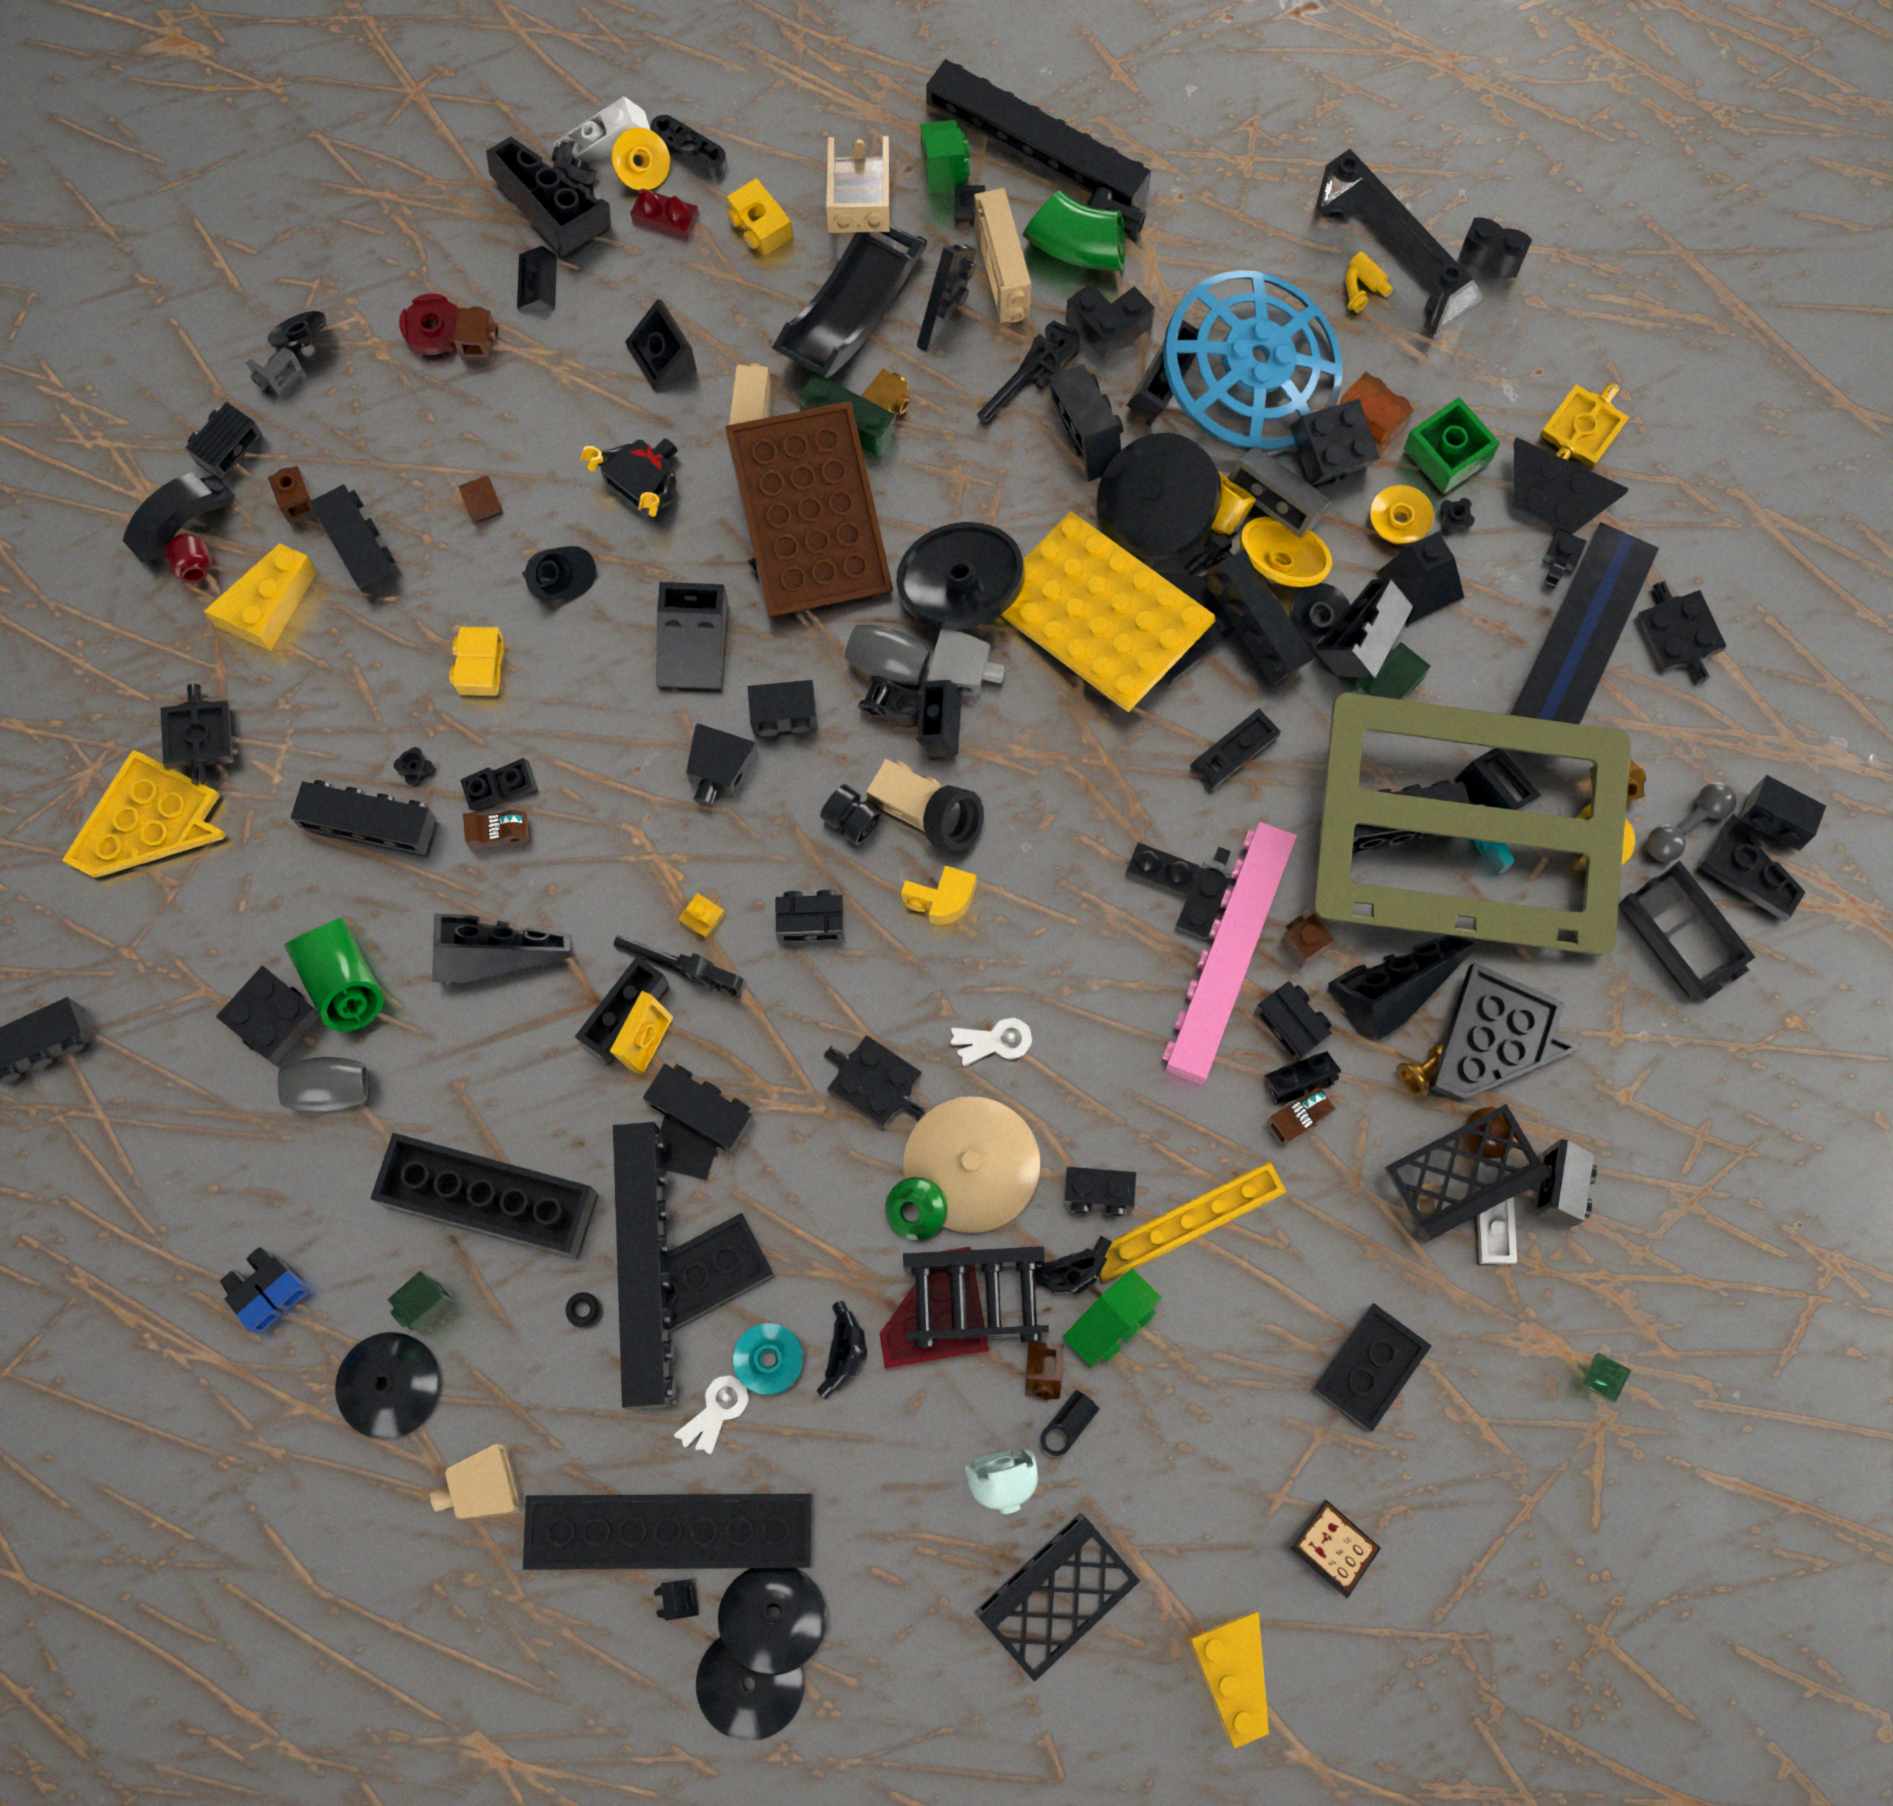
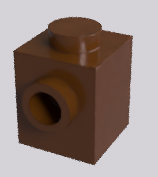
M481 307L459 308L453 341L460 357L490 359L493 341L497 342L499 336L498 323H494L490 310H485Z
M298 465L292 468L280 469L276 474L268 476L279 509L288 522L315 512L310 504V501L314 500L307 480Z
M1313 913L1306 919L1301 915L1291 921L1286 926L1288 931H1286L1281 942L1299 967L1303 968L1328 951L1334 940Z

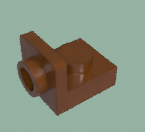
M1046 1342L1028 1344L1025 1396L1034 1397L1038 1400L1060 1398L1064 1344Z

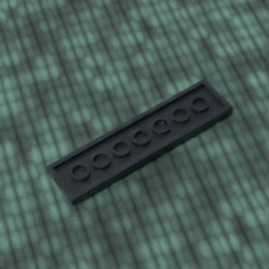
M812 1493L526 1495L523 1570L812 1568Z

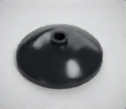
M385 1332L370 1336L353 1347L340 1365L335 1383V1396L338 1408L346 1422L365 1436L376 1439H396L406 1436L420 1428L430 1418L438 1404L442 1387L440 1367L431 1350L412 1336L397 1332ZM385 1377L388 1385L384 1390H379L377 1383L380 1378Z
M750 1568L744 1571L728 1586L721 1599L718 1611L719 1635L728 1654L743 1668L762 1675L789 1673L808 1662L820 1647L827 1624L825 1601L819 1588L810 1577L796 1568ZM769 1607H776L779 1609L780 1614L772 1618L767 1615L766 1610Z
M720 1637L705 1652L696 1676L697 1699L705 1718L720 1733L740 1741L762 1740L780 1732L791 1722L799 1710L805 1690L803 1665L794 1671L781 1675H762L751 1672L732 1659L724 1648ZM746 1677L752 1678L755 1682V1687L751 1692H746L742 1688V1681Z

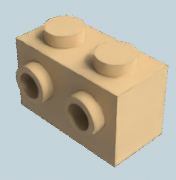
M885 759L866 791L867 800L876 807L924 831L923 816L926 805L931 796L941 788V784L930 776L924 775L922 778L913 773L912 769L901 761L896 760L893 763Z

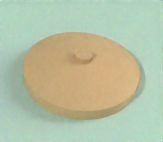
M961 1097L936 1106L916 1124L905 1147L903 1172L905 1179L914 1176L924 1177L933 1181L943 1191L948 1205L947 1218L942 1226L943 1229L968 1235L984 1234L1008 1225L1026 1209L1038 1185L1040 1154L1032 1131L1026 1122L1012 1109L988 1098Z

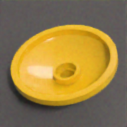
M1260 517L1248 522L1241 532L1239 540L1241 551L1245 549L1254 568L1262 576L1275 583L1298 588L1313 586L1324 581L1331 570L1332 557L1325 543L1311 530L1300 538L1274 518Z

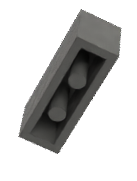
M1254 446L1237 460L1228 477L1232 483L1242 487L1255 497L1254 505L1300 538L1318 524L1332 501L1257 446Z

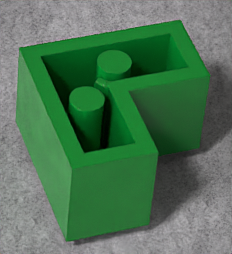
M948 120L920 124L921 147L929 194L955 191V186H965V177L970 176L968 161L970 159L968 139L965 140L964 132L957 128V121Z
M1131 1268L1104 1292L1062 1337L1091 1367L1102 1358L1108 1363L1122 1349L1118 1342L1123 1339L1127 1343L1141 1327L1143 1328L1157 1314L1153 1307L1162 1297Z

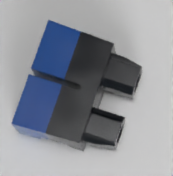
M261 1247L253 1251L246 1259L255 1270L250 1277L245 1279L239 1270L234 1269L220 1280L228 1294L224 1298L246 1329L255 1334H260L283 1314L280 1309L288 1310L311 1290L291 1271L284 1260L273 1256Z

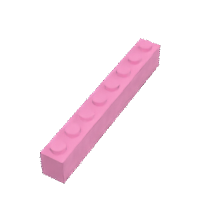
M1260 821L1255 832L1252 830L1248 831L1242 846L1243 849L1248 850L1244 861L1237 860L1231 878L1237 880L1233 891L1226 889L1220 908L1225 909L1222 921L1215 919L1208 936L1214 939L1210 951L1207 949L1203 950L1197 968L1203 970L1199 981L1192 979L1185 997L1192 1001L1188 1011H1180L1174 1029L1180 1031L1176 1042L1169 1040L1162 1058L1168 1061L1165 1069L1166 1072L1204 1085L1297 835Z

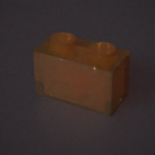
M1366 371L1345 392L1340 401V404L1360 399L1373 439L1385 449L1408 426L1415 410L1406 398L1397 396L1386 387V384L1380 378L1373 377Z

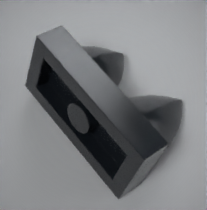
M1138 842L1125 875L1187 898L1200 865Z

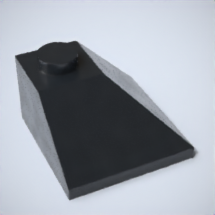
M1439 531L1411 544L1376 573L1378 579H1391L1413 606L1405 621L1407 626L1417 623L1464 599L1455 557Z

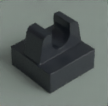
M694 1578L661 1583V1587L654 1590V1596L662 1595L664 1609L656 1611L659 1618H665V1621L699 1615Z

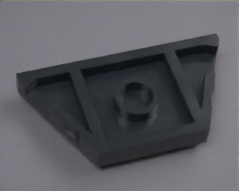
M967 244L961 246L954 245L953 248L948 245L943 247L917 341V346L926 351L934 343L957 308L962 306L968 297L969 289H967V284L976 270L974 260L977 250Z
M1518 437L1513 442V509L1555 529L1574 534L1606 508L1622 498L1629 490V488Z

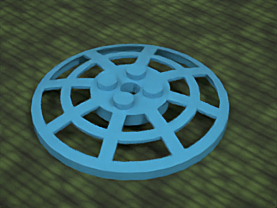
M1238 270L1224 272L1210 277L1195 286L1181 300L1170 318L1165 332L1163 347L1164 368L1169 386L1177 403L1187 417L1215 440L1232 448L1249 451L1254 446H1257L1264 452H1273L1296 445L1292 434L1272 439L1261 438L1264 419L1281 418L1294 411H1297L1300 417L1312 413L1306 401L1316 388L1320 372L1334 376L1333 389L1324 409L1336 405L1341 390L1343 374L1342 358L1337 337L1320 308L1304 292L1291 283L1274 275L1258 271ZM1251 279L1253 293L1236 294L1223 301H1219L1207 291L1211 286L1226 280ZM1265 283L1285 290L1298 299L1306 308L1298 313L1284 301L1266 295ZM1197 298L1211 311L1200 325L1197 340H1177L1183 316L1191 303ZM1254 302L1255 317L1242 321L1228 309L1239 303ZM1267 304L1280 309L1289 315L1292 320L1283 327L1269 320ZM1219 317L1231 330L1223 342L1207 341L1210 328L1215 319ZM1314 317L1321 325L1327 337L1333 362L1320 358L1317 340L1307 324ZM1300 329L1307 339L1311 356L1296 353L1291 336ZM1258 349L1262 351L1265 355V362L1257 361L1253 357L1252 350ZM1177 353H1196L1199 371L1209 388L1196 401L1188 392L1182 379ZM1207 354L1221 355L1222 364L1227 374L1219 381L1215 379L1211 371ZM1295 366L1311 369L1308 383L1302 393L1298 391L1290 379ZM1236 384L1243 390L1253 393L1252 406L1236 400L1226 391ZM1280 387L1291 401L1280 407L1265 408L1266 393L1273 392ZM1218 399L1232 411L1251 418L1249 435H1240L1224 428L1211 419L1204 410Z

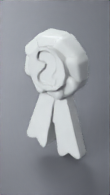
M1017 1018L999 1021L992 1031L951 1028V1033L954 1036L951 1040V1045H972L957 1051V1055L962 1058L963 1067H967L993 1052L1007 1060L1020 1058L1027 1053L1032 1044L1029 1026Z
M731 1375L718 1377L712 1381L705 1393L707 1408L675 1433L674 1436L682 1439L685 1448L702 1432L695 1450H705L707 1454L712 1455L723 1421L739 1417L747 1407L749 1402L747 1388L740 1380Z

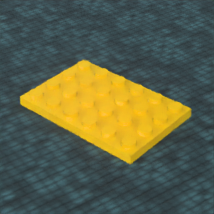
M1072 511L1023 559L1025 580L1022 590L1015 602L1000 615L1127 712L1147 694L1215 622L1213 613Z

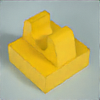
M696 893L679 916L678 921L707 940L725 915V911L699 893Z

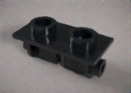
M1328 1051L1265 1074V1078L1274 1089L1271 1091L1275 1103L1282 1102L1286 1104L1288 1101L1304 1096L1303 1087L1308 1085L1310 1092L1318 1087L1322 1089L1333 1086L1335 1084L1334 1081L1339 1080L1338 1073H1341V1069Z

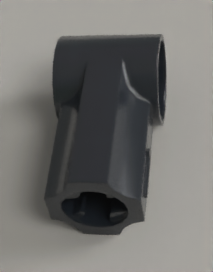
M1105 187L1094 188L1086 206L1096 209L1120 210L1125 234L1135 238L1139 236L1147 215V211L1118 200L1116 194Z
M1077 1389L1073 1392L1039 1437L1038 1446L1045 1457L1059 1459L1067 1454L1071 1446L1100 1410L1094 1401ZM1056 1432L1062 1435L1065 1441V1446L1062 1450L1053 1451L1049 1449L1045 1441L1049 1433Z

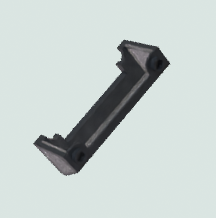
M1348 149L1326 165L1316 209L1325 218L1330 215V212H1341L1346 220L1359 212L1435 294L1426 303L1431 313L1426 318L1424 324L1433 335L1439 333L1481 302L1483 294L1474 280L1351 149Z

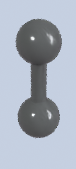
M1713 782L1704 786L1699 792L1697 798L1698 808L1676 827L1665 824L1654 828L1647 838V849L1651 856L1662 862H1670L1679 858L1685 850V836L1707 817L1722 819L1734 811L1737 802L1734 790L1721 782Z

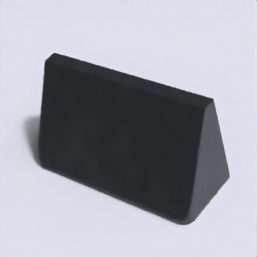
M543 245L519 254L518 310H550L555 308L557 256Z

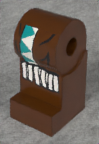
M509 810L478 815L476 812L463 813L465 842L471 851L510 847V845L523 844L529 841L526 812Z
M1318 1087L1285 1109H1281L1270 1116L1266 1123L1285 1148L1316 1127V1124L1332 1114L1336 1108L1321 1087Z

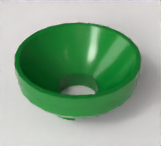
M914 1176L898 1182L891 1189L885 1202V1213L891 1228L897 1234L909 1240H922L935 1235L942 1228L947 1218L948 1205L943 1191L937 1184L927 1178ZM905 1202H913L918 1206L920 1215L916 1221H908L904 1218L902 1206Z

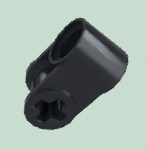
M872 676L870 678L869 684L871 686L864 700H860L858 705L861 711L872 717L884 719L906 728L915 727L919 724L917 722L919 719L917 714L920 712L918 710L920 698L917 692L894 684L879 676ZM910 704L915 706L911 712L900 711L904 705Z

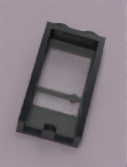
M1680 860L1659 877H1654L1634 894L1632 892L1628 894L1618 904L1620 909L1627 913L1690 995L1691 1001H1694L1701 995L1706 1000L1723 989L1720 982L1728 977L1734 982L1750 971L1746 965L1756 958Z

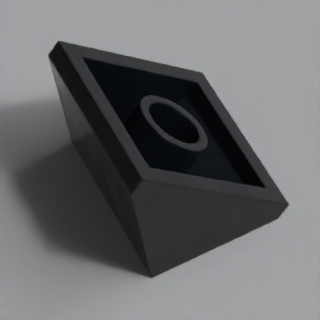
M657 299L625 341L654 390H659L697 370L691 345L662 299Z

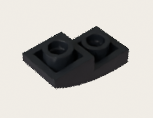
M521 758L496 770L488 767L460 779L470 810L504 803L538 790L529 761L525 758Z

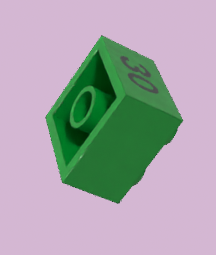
M1458 397L1412 429L1403 449L1444 495L1491 462L1500 442L1465 402Z

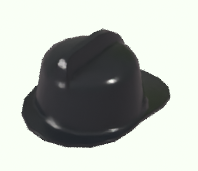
M579 546L551 548L534 554L528 560L522 576L526 580L528 590L534 597L542 601H551L574 597L588 590L596 577V564L591 554Z

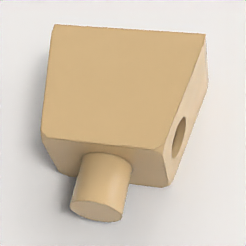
M501 1444L491 1445L445 1469L448 1486L430 1491V1500L434 1511L438 1512L453 1507L456 1519L458 1520L497 1516L521 1511L505 1446Z

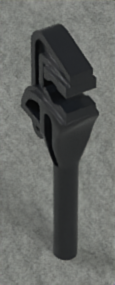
M1054 320L1045 327V336L1049 340L1054 341L1056 346L1053 343L1046 342L1045 337L1041 334L1035 337L1032 347L1018 371L977 413V417L986 423L1028 378L1036 376V383L1038 385H1046L1049 382V376L1059 373L1067 361L1078 351L1080 346L1079 333Z
M619 934L614 940V947L674 969L691 982L710 991H719L722 985L721 989L727 995L740 997L745 987V979L718 968L708 959L695 953L691 957L683 954L676 957Z

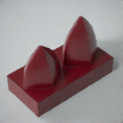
M643 188L638 194L630 212L631 219L686 238H688L699 214L698 206L683 202L677 196L668 197Z

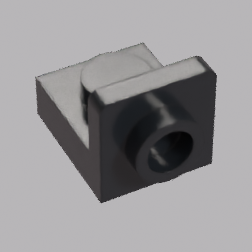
M562 140L561 144L558 143L552 154L553 168L557 167L565 173V176L581 183H594L597 171L589 168V162L578 157H573L570 160L575 142Z

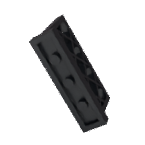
M1507 1104L1385 1167L1419 1228L1417 1232L1423 1243L1442 1235L1552 1176L1547 1165H1542ZM1500 1115L1503 1116L1509 1127L1506 1139L1488 1134L1491 1120ZM1484 1124L1483 1131L1475 1130V1128ZM1468 1133L1481 1137L1476 1155L1458 1149L1462 1135ZM1513 1135H1514L1515 1139L1517 1140V1142H1513V1141H1512ZM1486 1139L1504 1145L1500 1162L1482 1157ZM1454 1140L1453 1147L1445 1145L1446 1143ZM1510 1147L1522 1150L1530 1164L1520 1169L1506 1165ZM1440 1149L1451 1153L1447 1170L1428 1165L1431 1151ZM1423 1155H1425V1156H1424V1159H1423V1163L1414 1161V1160H1416V1159L1422 1157ZM1456 1155L1474 1160L1470 1178L1452 1173ZM1480 1162L1498 1168L1494 1183L1487 1184L1476 1180ZM1406 1164L1420 1168L1421 1171L1417 1185L1413 1186L1403 1183L1397 1169ZM1426 1170L1445 1176L1440 1194L1422 1189ZM1504 1170L1512 1172L1502 1178ZM1450 1178L1468 1184L1465 1198L1457 1200L1445 1196ZM1474 1186L1482 1188L1472 1194ZM1408 1190L1415 1192L1413 1199ZM1420 1194L1438 1199L1435 1214L1425 1219L1417 1207ZM1443 1202H1447V1203H1451V1204H1452V1205H1450V1206H1448V1207L1442 1209Z
M1079 1513L974 1612L1035 1682L1127 1595L1140 1580L1100 1535L1086 1516ZM1093 1537L1101 1546L1100 1562H1081V1547ZM1106 1553L1114 1563H1106ZM1075 1554V1561H1067ZM1061 1566H1074V1587H1055V1571ZM1080 1567L1100 1568L1099 1589L1079 1588ZM1105 1568L1121 1569L1128 1580L1118 1590L1105 1589ZM1049 1578V1586H1041ZM1034 1591L1048 1592L1047 1612H1027L1028 1597ZM1054 1592L1073 1593L1072 1614L1053 1613ZM1079 1593L1098 1594V1609L1091 1615L1078 1614ZM1104 1594L1111 1595V1596L1104 1602ZM1022 1604V1611H1014ZM1008 1616L1022 1617L1021 1638L1005 1637L997 1626ZM1027 1617L1047 1618L1046 1639L1026 1638ZM1052 1618L1072 1619V1631L1065 1640L1051 1639ZM1078 1620H1085V1621L1077 1628ZM1011 1643L1020 1644V1653L1013 1647ZM1026 1644L1045 1645V1659L1033 1670L1025 1660ZM1051 1645H1059L1051 1652Z

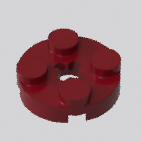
M424 294L413 299V304L407 310L403 309L399 319L400 331L411 350L418 354L427 355L454 350L456 346L453 340L458 307L449 302L447 297L440 294ZM431 319H435L436 324H438L433 329L424 327V325L429 324Z

